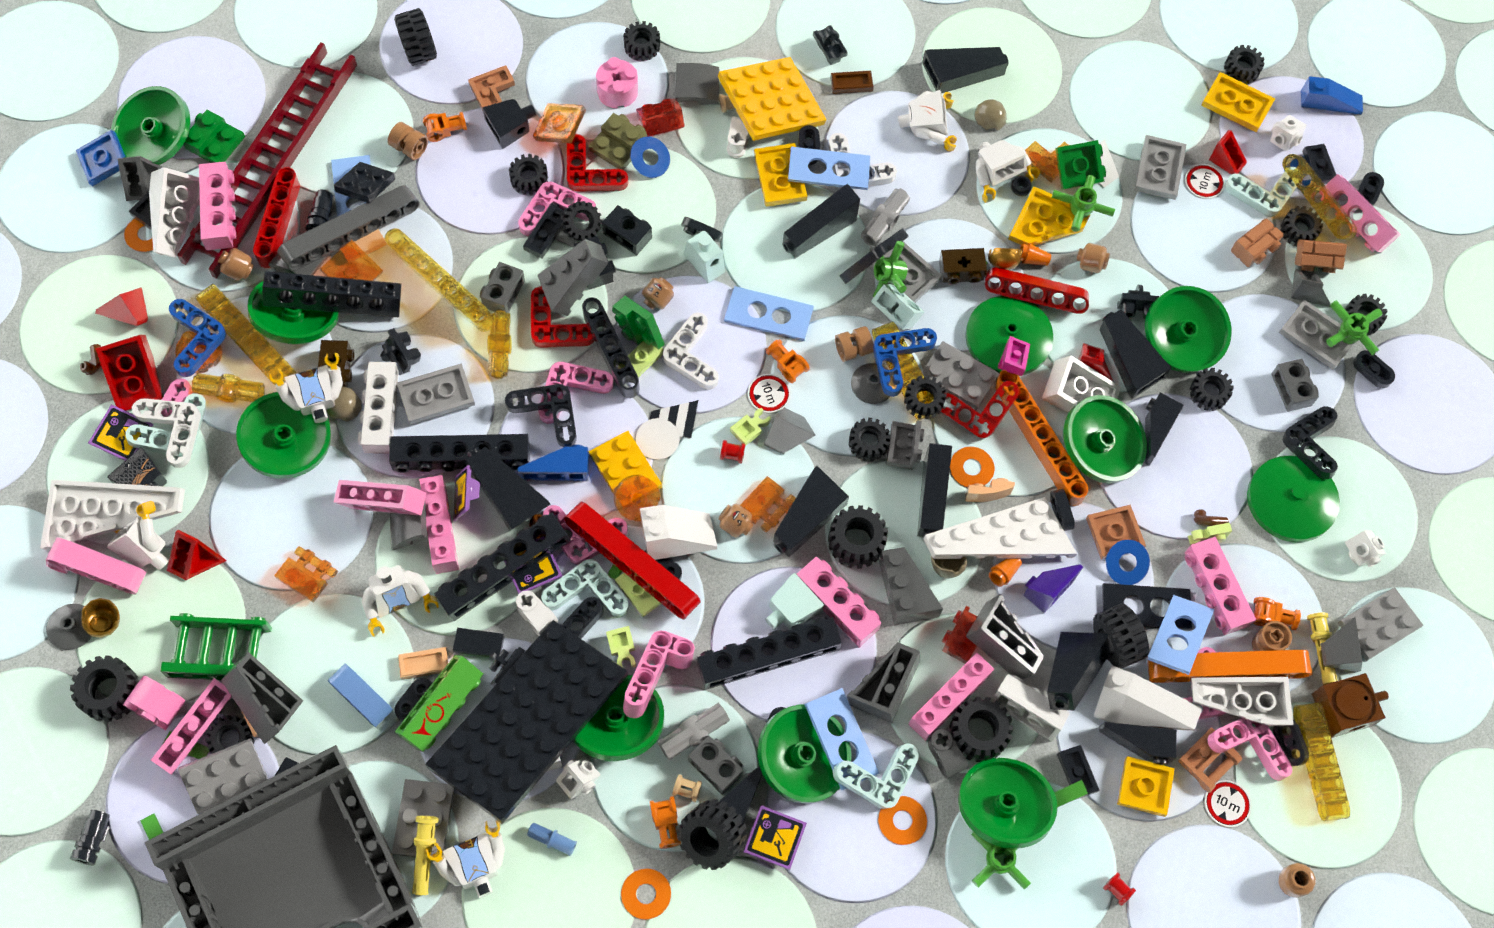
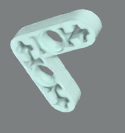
M1287 168L1270 192L1240 174H1232L1226 181L1225 189L1229 194L1262 214L1274 217L1279 214L1302 181L1303 174L1298 168ZM1294 176L1295 178L1289 184L1287 182L1289 177ZM1277 189H1284L1287 192V195H1280L1277 192ZM1249 192L1257 193L1259 198H1251Z
M196 393L188 395L184 401L185 403L192 404L195 401H199L200 405L197 408L201 413V419L192 454L195 450L206 411L205 398ZM190 411L189 414L184 415L187 418V420L189 415H193L191 414L192 411ZM132 425L126 431V440L132 447H142L144 450L166 454L172 431L143 425ZM189 431L180 432L178 440L187 439ZM140 432L142 437L134 440L132 435ZM148 434H151L149 443H147L146 438H148ZM158 436H164L167 439V443L163 446H157L154 444V439ZM179 452L178 457H183L181 452Z
M592 559L581 562L547 587L541 595L542 603L550 610H557L589 587L612 616L623 617L629 610L628 600L602 567ZM585 568H594V574L587 573L584 575L586 573ZM581 576H583V581H585V582H583V583L581 582V579H580ZM573 579L577 581V587L574 590H567L564 586L567 580ZM601 583H607L611 589L608 593L602 594L598 592V586ZM558 587H561L562 592H563L566 596L563 597L562 593H560L559 595H557V594L559 593ZM548 595H557V602H548ZM613 595L617 603L623 602L622 610L618 608L613 609L614 602L611 600Z
M910 743L897 747L881 780L850 761H842L836 764L833 769V777L838 783L881 809L892 808L897 804L918 761L919 752ZM909 750L908 755L911 759L905 760L903 765L897 764L903 762L905 758L902 752ZM847 767L848 774L852 776H856L857 774L859 775L855 779L850 776L843 778V772L841 771V769ZM894 769L900 771L902 775L899 783L894 782L891 778V772ZM863 778L868 779L871 783V789L868 792L863 791L860 787V782ZM890 787L896 788V790H890L888 794L890 801L884 803V797L881 795L887 793Z

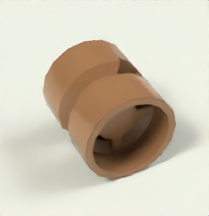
M398 122L391 129L387 142L391 147L402 151L403 154L411 159L417 160L427 148L428 137L404 122Z
M866 326L854 329L851 334L847 331L835 335L836 348L843 362L855 359L857 354L862 357L874 353L873 340Z
M1271 621L1254 635L1252 649L1254 651L1285 650L1292 642V633L1284 623Z

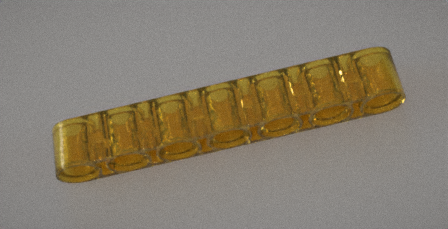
M394 228L385 234V242L394 254L481 332H486L493 328L495 320L486 306L400 229Z
M212 283L194 296L201 307L212 318L223 325L226 334L269 380V372L274 379L280 377L277 368L283 372V381H285L284 377L297 374L215 284Z

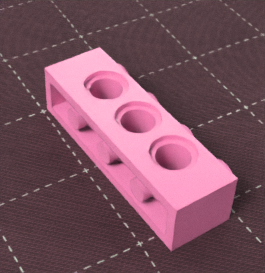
M226 162L199 164L201 241L206 250L233 248V239H236V230L232 226V220L236 219L235 210L232 207V201H235V194L233 188H231V183H234V174L232 170H229Z
M1337 174L1319 191L1323 196L1320 200L1327 207L1332 206L1337 211L1335 215L1342 222L1347 221L1351 225L1349 229L1357 237L1361 235L1366 240L1364 244L1370 251L1383 252L1401 235L1342 175ZM1346 194L1348 201L1345 205L1341 206L1338 201L1339 197ZM1357 209H1361L1363 216L1360 220L1356 221L1353 218V213ZM1371 224H1376L1378 228L1377 233L1372 236L1369 235L1368 227Z
M443 475L419 479L421 491L427 493L425 498L426 526L434 571L436 574L459 570L447 489Z
M339 480L334 503L356 510L422 515L427 493L409 485Z
M1216 537L1190 545L1185 551V561L1195 574L1197 586L1203 590L1206 605L1214 609L1213 613L1217 627L1222 630L1224 636L1250 627L1256 621V618ZM1203 562L1210 564L1212 569L1206 568ZM1214 583L1219 584L1222 590L1216 589ZM1224 604H1228L1232 608V611H1228L1224 607Z
M816 556L796 574L824 604L823 611L830 618L833 617L836 625L859 648L880 629L881 619L874 610H869L864 605L863 599L857 593L853 594L847 588L848 584L840 576L837 577L825 560L821 561ZM825 580L829 583V586L824 588L819 586L817 582ZM842 597L845 603L837 604L834 598ZM853 613H857L861 616L862 619L860 621H854L851 619L850 615Z
M976 653L911 718L908 725L926 741L990 677L994 668Z
M215 678L211 681L153 756L152 762L171 775L176 771L232 698L225 685Z

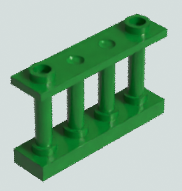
M180 613L179 616L170 615V621L175 627H179L175 654L171 662H162L160 671L167 678L213 680L215 678L216 680H222L234 666L232 659L237 630L251 631L248 652L257 659L261 631L271 632L272 627L262 617L231 619L194 617V615L189 613ZM189 628H202L203 633L198 660L195 663H186L184 655ZM213 629L227 630L223 658L219 665L208 662Z

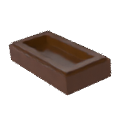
M871 70L836 72L830 75L833 94L873 92L874 86Z

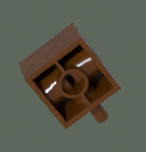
M1366 673L1322 685L1311 694L1329 738L1372 727L1386 718L1379 702L1388 700L1389 694L1385 690L1375 693Z

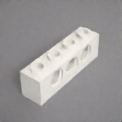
M368 362V370L364 371V383L366 384V390L362 391L364 411L360 412V424H363L362 432H358V445L362 446L364 453L389 454L390 436H394L397 382L399 379V370L396 362ZM379 385H385L382 389H375ZM382 405L381 409L373 410L374 407ZM375 426H381L380 429L376 431L371 430Z

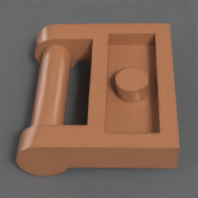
M1212 727L1178 760L1199 782L1200 786L1209 793L1233 765H1238L1242 761L1241 755L1232 748L1223 752L1227 758L1209 776L1203 773L1221 754L1214 752L1208 745V736L1215 731ZM1223 738L1218 739L1220 743L1226 741Z

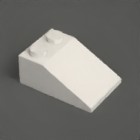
M1070 355L1054 362L1042 399L1057 409L1069 413L1077 403L1090 396L1106 395L1117 399L1121 386Z
M667 505L640 508L647 554L653 559L718 549L710 513Z

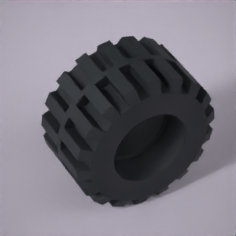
M416 8L395 15L396 28L409 63L414 66L436 59V47L423 11L420 8Z
M858 505L857 509H854V506H849L847 511L842 509L839 516L836 515L834 517L828 535V547L830 551L833 550L832 556L835 559L839 557L840 564L843 565L846 562L849 568L857 565V569H862L863 564L869 567L873 561L876 563L879 560L887 542L888 528H885L886 522L884 519L879 520L881 515L878 512L872 513V508L868 507L865 510L863 505ZM851 529H861L869 535L871 541L862 546L854 545L846 539L845 533Z
M1121 603L1094 615V633H1107L1109 636L1111 652L1107 660L1113 666L1123 669L1148 657L1149 642L1146 631L1140 619L1130 607Z
M105 655L104 659L101 656H96L95 661L92 662L89 659L85 662L86 666L84 668L80 666L77 669L79 673L77 676L73 675L71 680L75 683L70 685V691L74 693L71 695L72 700L76 702L75 705L81 711L100 722L102 719L106 722H112L113 717L119 720L122 718L121 714L125 713L128 715L131 712L123 704L139 681L137 679L139 677L125 662L109 655ZM116 678L117 685L114 692L105 699L96 700L95 692L99 684L106 679Z
M981 696L975 697L973 701L970 698L959 706L952 717L949 725L950 733L958 748L967 755V760L971 761L972 758H975L976 762H982L983 759L997 758L1011 741L1013 725H1010V723L1012 722L1011 715H1006L1008 712L1006 707L1002 709L999 707V701L996 700L995 703H992L990 697L982 700ZM980 718L987 721L993 729L994 737L988 741H981L973 737L968 729L969 720Z
M713 799L711 802L706 800L682 819V824L679 825L678 831L680 834L678 835V841L682 842L680 845L681 849L686 851L687 854L685 856L688 859L691 858L693 864L696 866L700 864L703 869L707 870L710 867L711 870H717L718 868L725 867L746 844L744 841L747 839V833L744 830L747 828L745 823L741 822L743 818L740 814L737 815L735 813L736 809L733 806L731 808L728 807L727 802L722 801L719 803L718 799ZM707 828H709L715 833V835L718 838V841H716L710 836V834L707 831Z

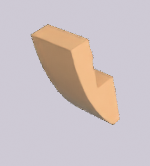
M1005 478L992 479L989 487L983 484L969 485L965 493V502H987L1011 495L1015 482Z

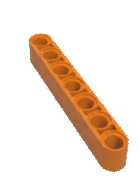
M1005 369L1002 370L995 384L996 391L1003 383V380L1012 381L1019 386L1020 394L1018 399L1022 403L1015 401L1009 409L1010 414L1056 488L1064 489L1069 505H1080L1088 493L1087 483L1017 374L1009 373ZM1013 385L1010 387L1005 386L1003 389L1006 393L1001 399L1006 406L1009 404V401H1005L1007 396L1015 394L1013 392ZM1025 416L1033 418L1034 421L1027 420ZM1037 434L1043 435L1045 439L1038 438ZM1048 453L1055 454L1057 458L1050 457ZM1060 471L1066 472L1068 477L1061 475ZM1071 490L1078 491L1080 496L1073 494Z
M1307 650L1197 653L1189 675L1147 660L1149 681L1152 683L1191 682V678L1288 677V679H1298L1312 675L1309 652Z

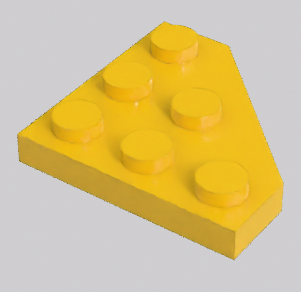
M1033 186L1008 240L1020 245L1030 243L1036 246L1083 232L1090 215L1083 218L1078 232L1072 231L1071 226L1075 215L1071 212L1070 203L1051 198V193Z

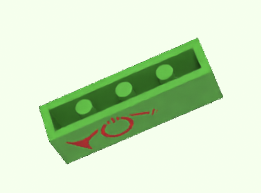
M454 655L396 729L395 733L416 750L424 752L425 749H430L436 741L435 736L440 730H444L449 725L452 714L455 710L458 711L466 702L465 697L470 691H474L481 683L480 678L484 673L463 656Z

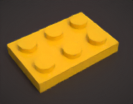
M1219 72L1201 106L1257 133L1275 98Z
M795 143L754 149L755 162L766 207L807 201L808 196L805 183L788 181L791 147H796Z
M629 431L589 451V456L622 509L662 488V483Z

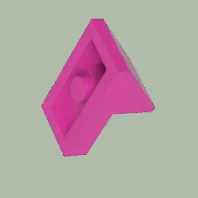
M1010 336L998 368L1022 376L1026 369L1030 344Z

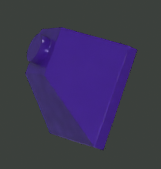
M1078 564L1045 571L1037 578L1033 575L1025 584L1027 589L1023 596L1045 614L1074 583L1083 566Z

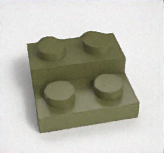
M613 113L601 126V132L589 144V151L617 169L624 170L631 162L633 144L638 139L647 137L646 130L639 124L636 126L632 125L624 114L618 116Z

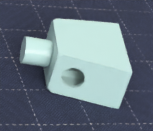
M706 231L700 232L687 241L684 256L707 283L725 273L723 252Z
M794 572L771 598L769 607L773 613L765 618V620L773 630L782 623L790 629L792 626L805 623L822 613L824 604Z

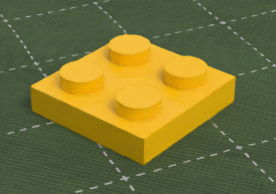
M1127 756L1124 761L1117 805L1166 817L1175 768Z

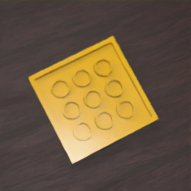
M791 57L719 71L717 77L753 141L799 131L806 125L821 126L827 120Z

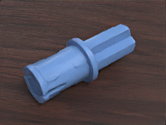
M532 823L528 829V837L546 844L548 849L552 847L571 856L576 847L577 841L558 834L556 829L552 831L537 823Z

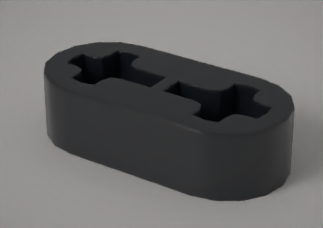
M1064 489L1051 491L1050 502L1055 516L1064 531L1073 530L1075 527L1074 517Z

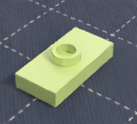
M643 341L628 355L638 378L663 355L664 349L662 347L658 350L653 345H647ZM618 364L619 369L625 367L624 364Z
M625 573L615 579V583L642 617L661 605L658 600Z

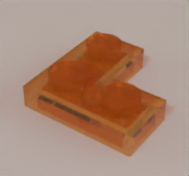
M1036 141L1025 149L1032 162L1031 166L1037 167L1044 178L1052 183L1059 177L1055 150L1050 153ZM1064 141L1058 147L1068 146L1069 144Z

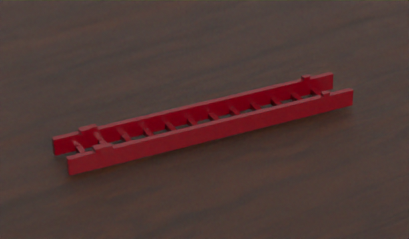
M320 42L310 58L306 59L300 68V73L234 169V183H231L234 193L241 183L259 190V193L253 202L235 194V202L249 208L242 218L236 216V219L232 220L233 223L237 224L233 248H238L267 204L277 172L281 168L292 166L357 67L355 56L350 54L340 70L322 66L320 64L328 52L325 44ZM315 71L333 77L328 88L310 81ZM305 86L323 93L318 104L299 96ZM295 102L313 109L308 119L289 112ZM284 118L303 125L297 135L278 128ZM273 134L292 141L286 152L267 144ZM263 150L281 157L275 168L256 161ZM251 167L271 174L264 185L245 177ZM199 221L197 226L191 230L189 238L178 252L177 257L184 265L188 263L196 250L215 258L208 270L212 277L217 279L221 274V263L218 260L223 251L228 252L232 248L221 249L220 252L206 250L203 245H200L202 241Z

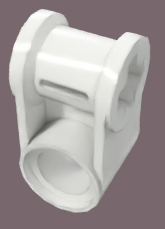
M732 116L728 134L727 153L733 158H740L745 154L750 134L741 118Z
M522 591L518 594L516 598L517 611L537 636L553 620L558 622L554 613L532 591ZM523 602H526L527 604L531 602V606H523Z

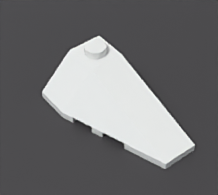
M163 167L151 172L149 199L153 253L175 258L186 236L185 232L188 225L193 221V214L197 206L200 205L199 177Z
M1111 665L1094 717L1112 723L1194 731L1202 708L1136 674Z
M1288 677L1191 678L1193 703L1267 726L1293 725Z

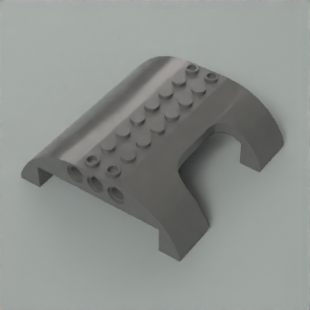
M337 745L144 842L154 866L163 870L187 928H336L346 923H358L364 928H422L419 913L401 871L357 780Z

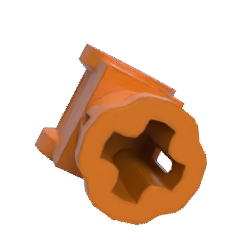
M463 112L450 117H446V113H432L426 115L422 120L427 128L426 136L431 142H438L446 137H450V131L467 130Z
M780 339L775 340L767 348L766 354L768 356L771 355L778 362L777 368L781 371L784 378L788 382L794 383L800 374L810 370L809 364L793 349L789 352L782 345L783 342Z
M1254 598V616L1256 621L1253 624L1264 626L1271 621H1279L1290 627L1291 630L1295 631L1298 628L1301 619L1300 610L1291 611L1283 609L1282 603L1275 602L1270 598Z
M674 796L670 797L669 800L649 801L653 823H655L656 830H659L661 840L659 848L668 849L681 845L676 831L678 816ZM667 829L669 830L670 838L667 836Z

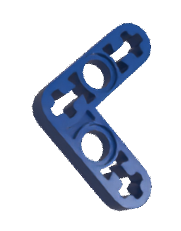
M176 299L169 305L171 316L174 320L197 334L174 360V368L177 373L182 377H190L224 341L226 331L220 322L186 300ZM178 308H179V309H183V308H184L185 312H186L188 315L186 316V315H185L184 313H182L181 311H178V312H177L176 310H177ZM202 317L203 322L200 325H192L194 318ZM208 326H209L210 329H212L213 331H219V333H218V334H211L210 331H209V329H207ZM198 345L206 346L205 351L202 353H195L194 349ZM183 363L186 364V365H187V364L190 365L188 368H186V367H183V368H182V367H181V365H182Z
M923 328L882 334L875 338L873 351L882 390L886 395L890 397L898 396L903 388V378L897 355L932 350L937 341V334L934 330ZM927 336L930 339V343H926L923 337ZM906 338L910 340L911 345L903 347L900 345L899 340ZM884 342V345L887 346V349H883V347L880 346V343ZM890 361L894 364V368L886 370L883 368L882 363ZM890 376H893L892 380L893 384L897 385L896 389H892V386H889Z

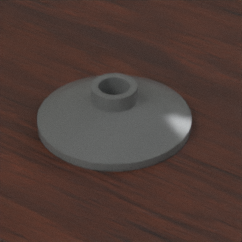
M867 363L855 370L851 379V388L858 399L869 404H879L890 398L882 390L876 363ZM890 376L889 386H892V389H894L893 376ZM870 378H875V379H877L878 381H877V382H872V381L870 380Z
M67 604L58 608L50 616L46 626V633L54 646L63 650H73L85 645L92 636L82 626L83 605ZM68 621H72L69 627H65Z

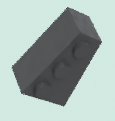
M584 239L537 275L552 312L568 316L571 313L570 308L576 300H581L584 296L582 293L589 284H593L606 267L608 261L600 244Z
M905 547L882 551L879 564L894 625L940 617L943 607Z
M1000 594L985 603L966 637L1010 675L1018 676L1023 680L1035 674L1044 655L1028 632H1023L1016 621L1018 620L1015 613H1010L1004 604V597Z
M897 642L877 663L878 665L870 674H867L862 679V682L847 695L849 705L893 723L920 663V651Z
M249 652L221 680L264 744L280 732L303 702L296 693Z

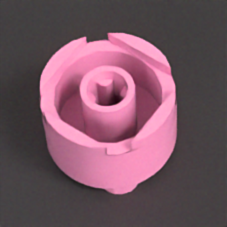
M612 57L598 68L596 85L600 101L610 108H618V106L623 105L627 107L636 100L638 96V75L636 68L632 64L619 60L617 57Z
M143 676L123 705L166 731L186 700L175 692L166 689L165 686L155 680Z

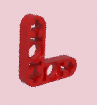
M580 134L569 136L567 139V184L570 190L576 192L622 191L627 188L629 183L628 174L622 169H586L585 138ZM576 142L579 143V152H575L574 145ZM574 159H579L582 161V164L573 166L571 162ZM601 177L604 181L600 184H595L592 182V179ZM607 177H610V183H607ZM620 177V178H621V182L618 183V182H617V178ZM575 178H579L578 183H574Z
M542 286L532 290L531 338L535 346L540 348L584 347L594 343L595 340L587 324L551 325V309ZM540 294L544 295L543 306H539L538 298ZM538 313H545L547 318L544 321H538L535 319V316ZM563 331L569 333V337L566 340L558 339L557 335ZM550 332H553L554 340H551ZM573 332H576V339H573ZM583 332H588L587 338H583ZM539 333H544L542 340L538 338Z
M1012 381L1003 382L981 413L956 396L945 393L946 399L951 398L950 403L957 407L958 403H960L961 406L956 410L954 416L951 414L954 410L950 407L942 408L941 412L977 437L988 438L994 433L1018 398L1020 389ZM1013 385V392L1015 394L1007 396L1005 401H1009V404L1006 406L1003 401L996 398L998 395L1003 398L1006 393L1003 390L1004 387ZM995 403L1000 404L1003 408L999 416H993L990 412L991 406ZM964 409L971 412V419L968 422H963L959 418L960 412ZM976 415L980 417L977 422L980 424L988 423V433L983 432L980 434V428L976 425H973V428L969 427L975 421Z

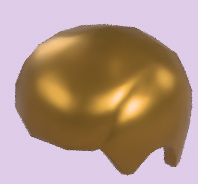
M994 248L992 253V249L989 250L988 260L994 267L1011 270L1020 264L1022 249Z
M98 598L91 600L82 609L83 629L93 637L102 638L109 636L119 626V610L108 599Z

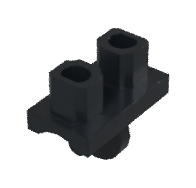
M832 25L819 31H813V37L830 65L840 62L841 58L847 56L848 52L839 38L840 35L833 29Z
M1137 284L1135 290H1128V293L1121 294V299L1117 302V309H1121L1128 318L1134 317L1136 310L1143 311V318L1146 319L1149 308L1159 296L1150 295L1149 291H1143V285Z
M395 328L388 330L389 337L385 340V344L382 345L383 351L380 357L385 362H396L402 372L407 373L410 371L411 365L420 361L421 353L418 348L407 350L406 346H409L411 343V338L407 331L397 333Z
M519 646L507 661L504 659L509 652L505 649L499 655L492 652L489 658L493 663L489 669L495 672L499 666L502 668L490 684L495 686L523 655L525 650Z

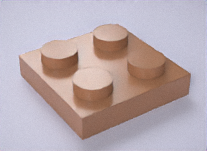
M1131 504L1087 515L1086 520L1101 560L1106 559L1111 547L1122 540H1135L1146 547Z

